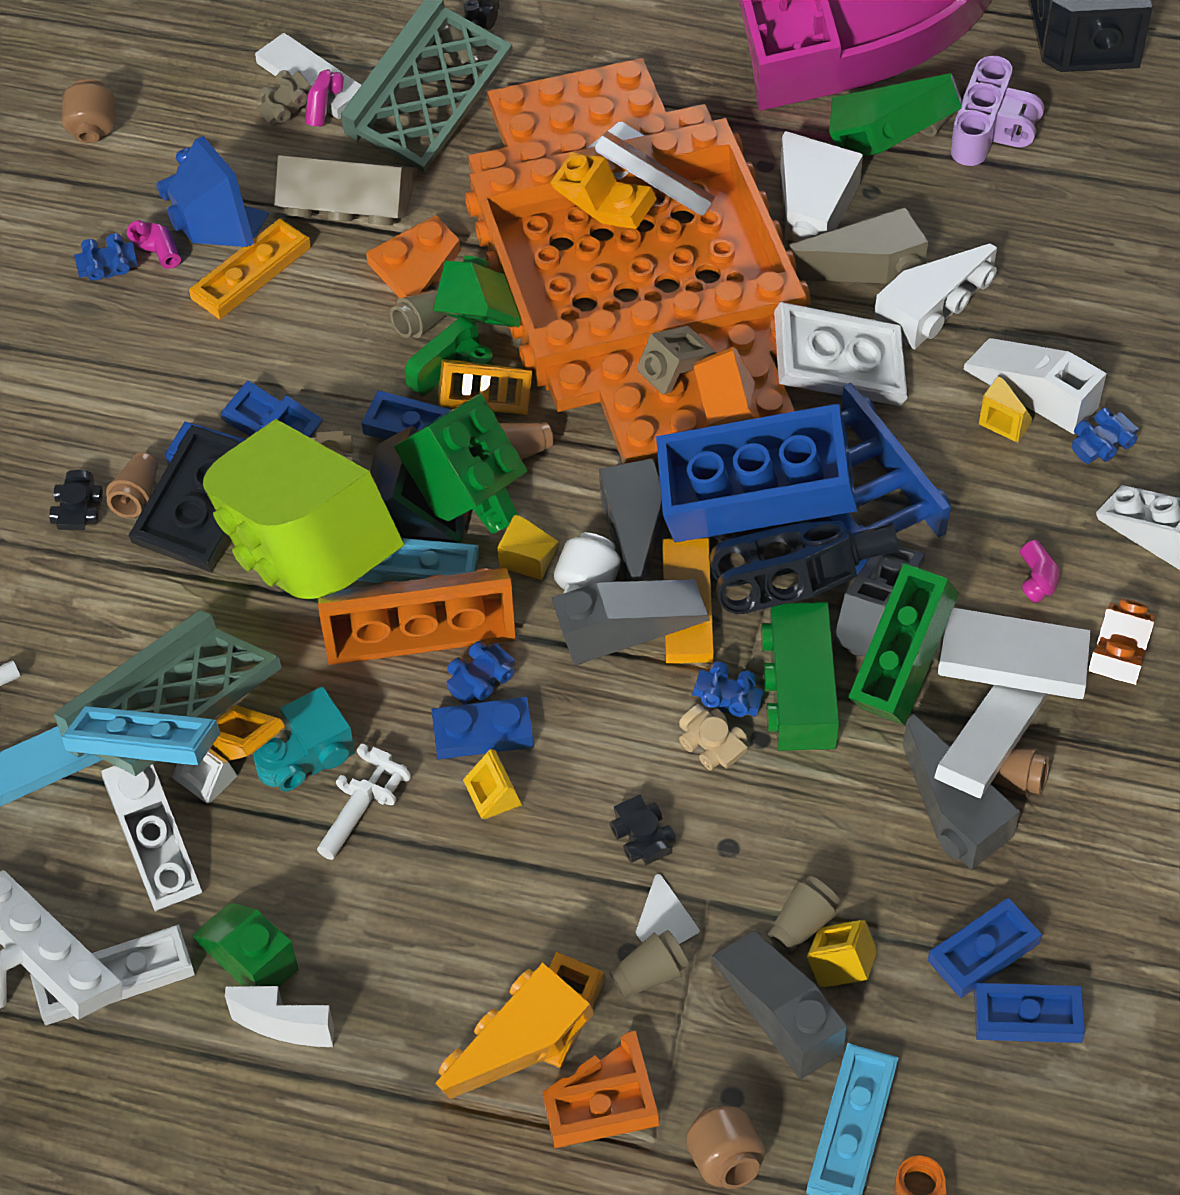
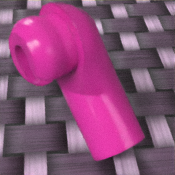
M330 69L319 72L308 92L305 124L319 127L325 126L329 92L340 94L343 89L344 77L340 72L333 73L330 72Z

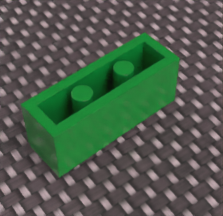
M903 563L849 694V698L861 710L901 725H906L959 595V592L948 578Z
M828 602L789 603L771 607L770 622L761 623L762 652L770 651L771 663H764L765 691H773L774 703H767V731L776 732L778 751L836 749L839 719Z

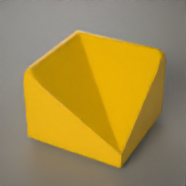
M998 376L983 395L979 424L1008 439L1019 442L1030 427L1032 417L1005 380Z
M514 515L497 547L499 567L542 580L559 546V541L525 518Z
M858 920L820 928L815 935L807 959L820 987H830L868 980L877 955V949L866 921Z

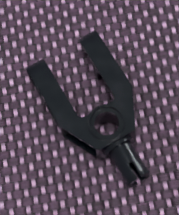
M843 521L793 523L727 539L718 543L710 554V566L714 578L718 581L716 591L721 606L730 613L745 614L815 597L857 577L855 566H859V560L892 552L897 553L900 552L893 522L851 533L850 529L846 530ZM773 542H783L790 548L788 555L768 560L764 557L766 547ZM728 553H737L744 558L743 566L735 567L725 572L718 567V563ZM793 572L798 573L796 583L790 588L780 589L772 584L773 577ZM748 583L752 586L750 594L742 600L730 599L725 594L727 586H740Z

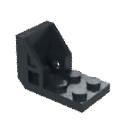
M1028 0L1041 59L1046 65L1059 72L1140 68L1153 8L1151 0Z

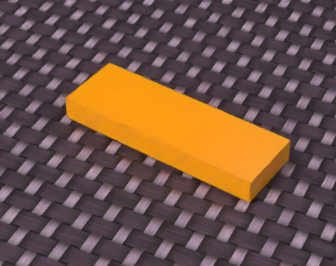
M279 218L253 239V245L239 249L189 288L191 299L221 320L311 248L310 238Z
M709 538L675 543L673 539H663V580L695 579L710 620L665 635L666 663H713Z

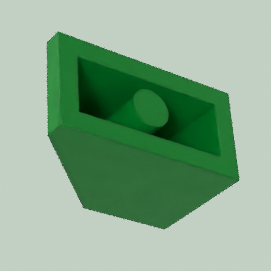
M464 255L463 262L445 260L433 311L455 319L464 316L471 322L519 328L521 321L505 275L488 269L489 261Z
M230 902L192 934L193 940L242 986H278L279 988L299 970L292 941L257 909Z

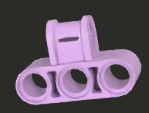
M986 56L976 64L962 100V109L957 113L953 128L951 155L956 162L962 165L974 166L984 162L992 142L1013 147H1025L1031 144L1035 138V123L1041 119L1044 113V104L1039 97L1032 93L1010 88L1012 65L1005 58ZM1023 104H1027L1024 114H1022V106ZM1019 125L1022 126L1020 135H1016Z

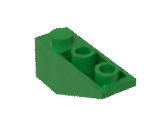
M952 73L832 97L829 133L834 145L837 147L861 153L863 157L879 154L962 109V100Z

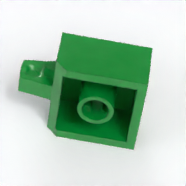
M481 393L393 446L435 516L449 522L473 509L490 533L493 534L509 526L513 516L518 515L506 486L528 472Z

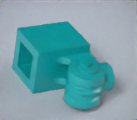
M322 686L280 708L283 724L285 725V734L289 740L284 743L281 739L273 737L253 753V759L258 778L263 784L270 787H279L281 791H291L303 783L307 773L311 772L313 776L324 769H333L341 765L349 756L355 754L351 728Z

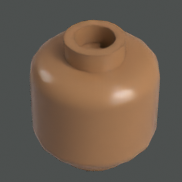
M81 79L65 90L62 101V126L69 134L75 136L80 142L95 143L101 137L108 136L114 130L115 96L103 83L94 79Z
M730 1106L708 1108L697 1116L687 1132L686 1147L706 1183L714 1187L736 1189L750 1183L759 1173L760 1166L765 1157V1146L747 1113L743 1110Z

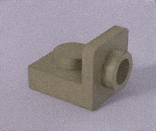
M689 326L651 333L637 365V370L661 394H667L672 392L680 373L694 370L695 362L717 352Z

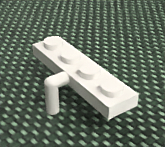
M0 871V944L4 947V949L0 950V1008L4 1007L7 1003V970L19 964H22L78 1020L122 998V982L6 871Z

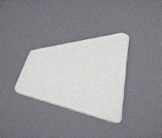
M656 874L636 930V935L641 942H644L653 932L660 935L669 930L678 944H681L697 935L700 930L660 874Z

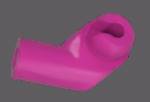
M135 220L129 224L126 233L134 246L156 253L163 268L172 269L180 264L181 257L172 234L166 227L154 223H145L141 220Z
M1038 540L1029 541L1019 552L1032 570V577L1023 582L1022 590L1033 603H1039L1046 595L1051 597L1055 593L1060 579V571L1057 564Z

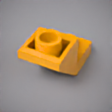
M571 152L550 182L556 191L597 221L606 225L637 229L657 199L652 187L617 182L606 158L601 156Z

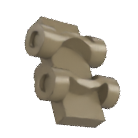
M287 70L280 71L275 77L280 88L274 92L271 87L266 86L258 92V98L262 104L257 110L271 126H274L277 122H287L292 114L296 113L300 107L307 103V94L312 85L299 71L293 76Z

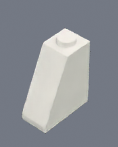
M787 131L784 132L782 136L780 168L785 238L787 240L799 242L837 229L860 185L863 154Z

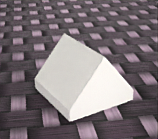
M209 749L199 765L177 763L172 778L204 802L210 803L237 777V774L227 760Z

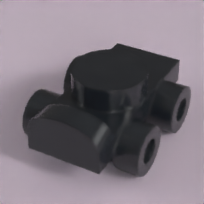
M499 0L466 1L464 3L465 19L482 28L491 29L498 17Z
M85 470L66 472L64 484L55 485L54 500L55 502H60V506L50 507L49 518L50 523L56 524L58 530H85L86 523L87 525L98 524V507L89 506L90 503L102 502L103 490L101 485H94V476L91 472Z
M638 795L614 806L617 819L610 821V827L617 840L627 835L629 836L631 842L624 844L623 849L631 863L642 858L645 865H648L672 854L671 845L676 843V837L669 825L662 828L659 827L658 821H661L663 818L655 802L646 805L641 795Z

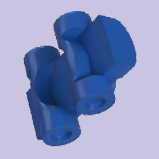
M117 233L107 236V247L99 249L96 240H84L81 243L82 253L74 254L79 278L88 276L90 280L98 281L102 278L124 275L129 272L130 268L138 267L133 243H124L122 236Z
M1105 407L1094 418L1099 424L1098 426L1094 427L1087 420H1082L1077 424L1074 433L1078 438L1073 440L1072 449L1086 464L1093 462L1099 457L1104 462H1107L1116 455L1117 446L1121 445L1127 450L1137 442L1138 428L1121 412L1114 415Z
M477 641L468 651L469 656L474 659L471 663L467 664L463 659L457 657L448 665L447 671L453 677L446 682L447 688L462 704L466 705L474 697H477L480 701L487 699L493 691L496 680L501 684H505L512 678L514 674L512 667L515 665V659L497 643L488 648L482 641Z
M723 662L713 663L709 672L700 669L692 695L700 697L705 706L719 709L721 712L731 713L737 717H743L746 714L756 717L764 690L755 688L757 678L754 673L742 671L739 673L737 681L728 679L729 667Z

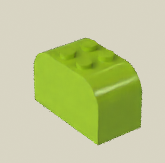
M277 419L221 456L211 465L204 476V489L216 510L213 512V516L220 528L231 538L235 546L232 552L236 560L246 571L249 572L252 569L256 571L267 585L273 586L276 584L294 597L315 599L334 594L354 583L404 546L370 471Z

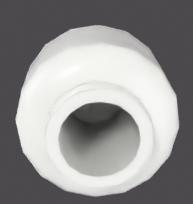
M587 532L581 533L580 537H574L566 541L554 572L556 583L564 589L563 594L596 582H615L620 569L621 558L614 550L615 545L613 542L603 536Z

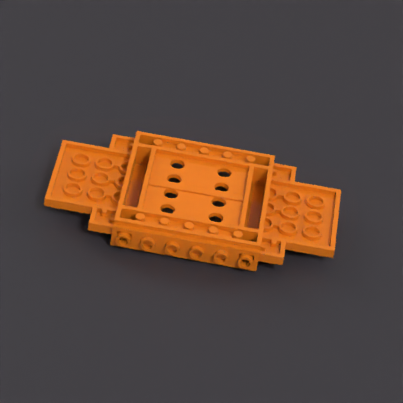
M643 58L487 91L488 104L504 148L468 155L469 169L471 171V174H469L471 191L465 193V203L470 218L476 216L478 222H475V229L480 247H488L489 252H486V260L489 261L488 269L505 275L521 318L519 328H509L512 338H520L522 345L519 346V353L523 369L532 370L537 387L545 386L546 391L550 390L557 412L600 402L623 464L652 458L654 462H657L656 436L709 427L694 370L680 373L672 392L667 394H661L637 370V365L651 333L689 326L717 353L735 346L755 381L751 401L760 417L794 412V407L784 385L779 384L778 370L774 361H777L774 310L780 302L804 307L810 306V293L806 282L799 281L796 275L797 269L794 255L791 250L786 251L783 246L780 224L778 220L772 221L769 215L767 195L764 190H758L753 164L751 161H745L740 135L732 133L727 119L723 118L713 121L706 104L666 112ZM618 122H623L644 135L623 141L715 196L705 215L701 216L630 172L622 179L615 177L617 182L652 187L657 198L643 219L652 222L654 228L647 232H639L637 229L600 223L556 191L550 182L571 152L604 157L596 152L595 147H588ZM606 158L613 174L627 171ZM677 211H688L694 215V219L687 223H680L676 219L671 218V216ZM597 229H608L613 232L614 236L607 241H598L596 238L591 237V233ZM557 238H568L574 243L567 250H558L550 245ZM703 270H712L718 273L720 278L713 283H705L697 279L696 275ZM670 279L677 282L679 288L673 292L666 293L656 288L655 285L661 280ZM627 288L636 291L638 297L630 302H622L614 294L618 290ZM590 298L597 303V306L590 311H581L574 307L573 304L578 299Z

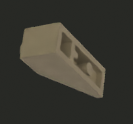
M902 208L790 244L789 250L794 255L797 269L796 275L799 280L886 284L892 282L904 270L926 263L928 241L907 209Z

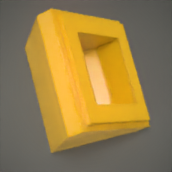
M490 749L463 779L481 819H488L522 806L496 750Z

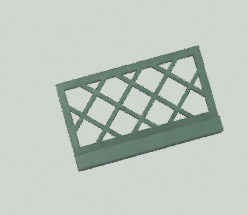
M424 0L341 112L344 134L357 141L362 137L425 173L513 51L512 44L444 7V0ZM448 23L461 30L464 39L441 44L439 34ZM488 45L498 51L492 60L475 63L472 48ZM466 49L470 64L447 69L444 54ZM439 55L442 70L419 74L417 64L422 58ZM468 74L473 75L474 85L470 90L453 93L449 78ZM445 80L447 95L425 99L421 84ZM417 85L420 100L396 104L395 94L400 88ZM461 102L459 106L456 108L455 103ZM450 104L453 114L449 120L431 124L427 109ZM423 111L426 125L402 130L399 114ZM394 116L398 131L380 134L371 129L377 119ZM434 133H438V135H437L436 138L434 139V135H433V134H434ZM428 135L431 145L421 157L407 149L405 139Z
M199 610L53 714L62 736L85 706L214 719L279 671L282 666L279 656L217 629L212 615ZM256 664L250 670L235 672L236 667ZM225 669V674L202 678V673ZM222 690L215 696L199 699L200 693ZM189 696V701L166 704V699ZM68 751L76 755L77 757H81L83 754H85L80 752ZM94 754L134 776H137L156 762L153 760Z

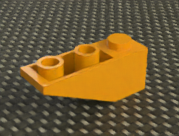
M543 962L534 972L531 969H527L512 985L509 991L512 997L500 1011H497L495 1008L490 1010L479 1021L474 1030L477 1037L464 1051L460 1048L456 1049L445 1059L438 1070L441 1077L435 1084L448 1098L452 1099L560 1054L593 1017L594 1011L590 1003Z

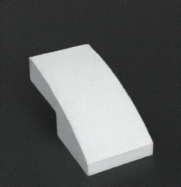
M278 986L225 988V999L231 1018L242 1026L261 1035L284 1042L316 1047H333L334 1024L329 1005H283Z

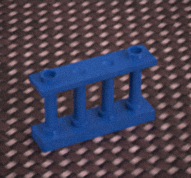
M852 383L844 385L841 412L845 427H851L863 442L849 449L851 466L854 467L875 457L887 472V474L855 488L857 508L898 488L911 502L912 506L867 527L857 525L849 513L809 519V521H843L845 529H850L851 533L893 522L897 533L925 520L938 538L945 535L949 513L951 512V504L945 492L940 488H935L878 417L871 400L867 396H862ZM868 559L858 561L859 566H855L857 575Z

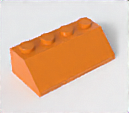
M483 568L462 574L432 575L428 578L417 580L387 581L379 585L357 588L346 587L334 594L318 598L319 616L329 665L468 647L477 641L490 644L516 640L512 585L507 568Z

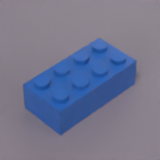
M839 404L656 436L663 516L674 543L857 511L848 436Z

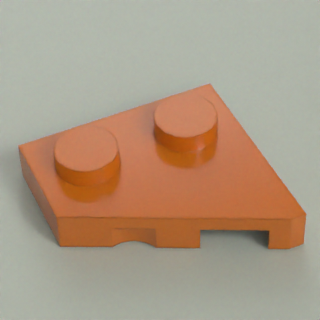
M636 1030L627 1032L620 1037L621 1045L602 1059L594 1055L580 1065L575 1074L560 1079L542 1092L554 1148L659 1126V1115Z

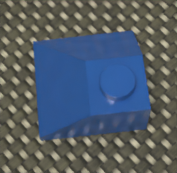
M204 136L195 139L167 189L172 206L167 208V213L176 231L183 230L192 243L240 247L253 245L254 240L236 174Z

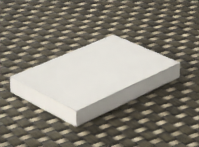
M783 302L778 304L774 310L779 384L843 395V386L852 383L862 396H867L871 401L902 406L906 401L907 387L901 325Z
M953 608L945 627L938 675L1083 699L1086 688L1091 630Z

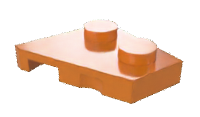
M435 215L367 251V263L399 298L423 293L429 285L435 287L438 283L445 260L454 261L460 253V239Z

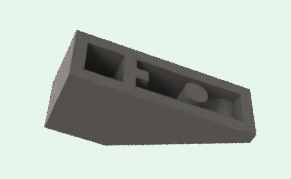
M653 458L599 469L600 498L616 552L621 558L620 566L625 582L647 581L663 524L660 476L657 474Z
M899 545L900 552H892L869 558L845 593L833 643L846 647L852 654L865 656L903 563L920 569L925 553Z
M695 579L596 582L552 597L560 627L575 666L710 621Z
M915 715L908 718L903 748L936 838L939 839L941 847L951 858L955 860L960 859L969 869L973 870L1014 837L1020 811L991 784L980 799L934 778L938 764L950 747Z
M757 932L749 933L712 955L713 963L800 1080L843 1054L847 1025L819 988Z

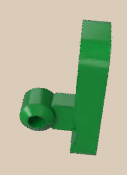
M461 316L408 360L404 372L406 385L420 396H424L439 385L442 359L493 365V354L488 347L480 346L478 326L466 317Z

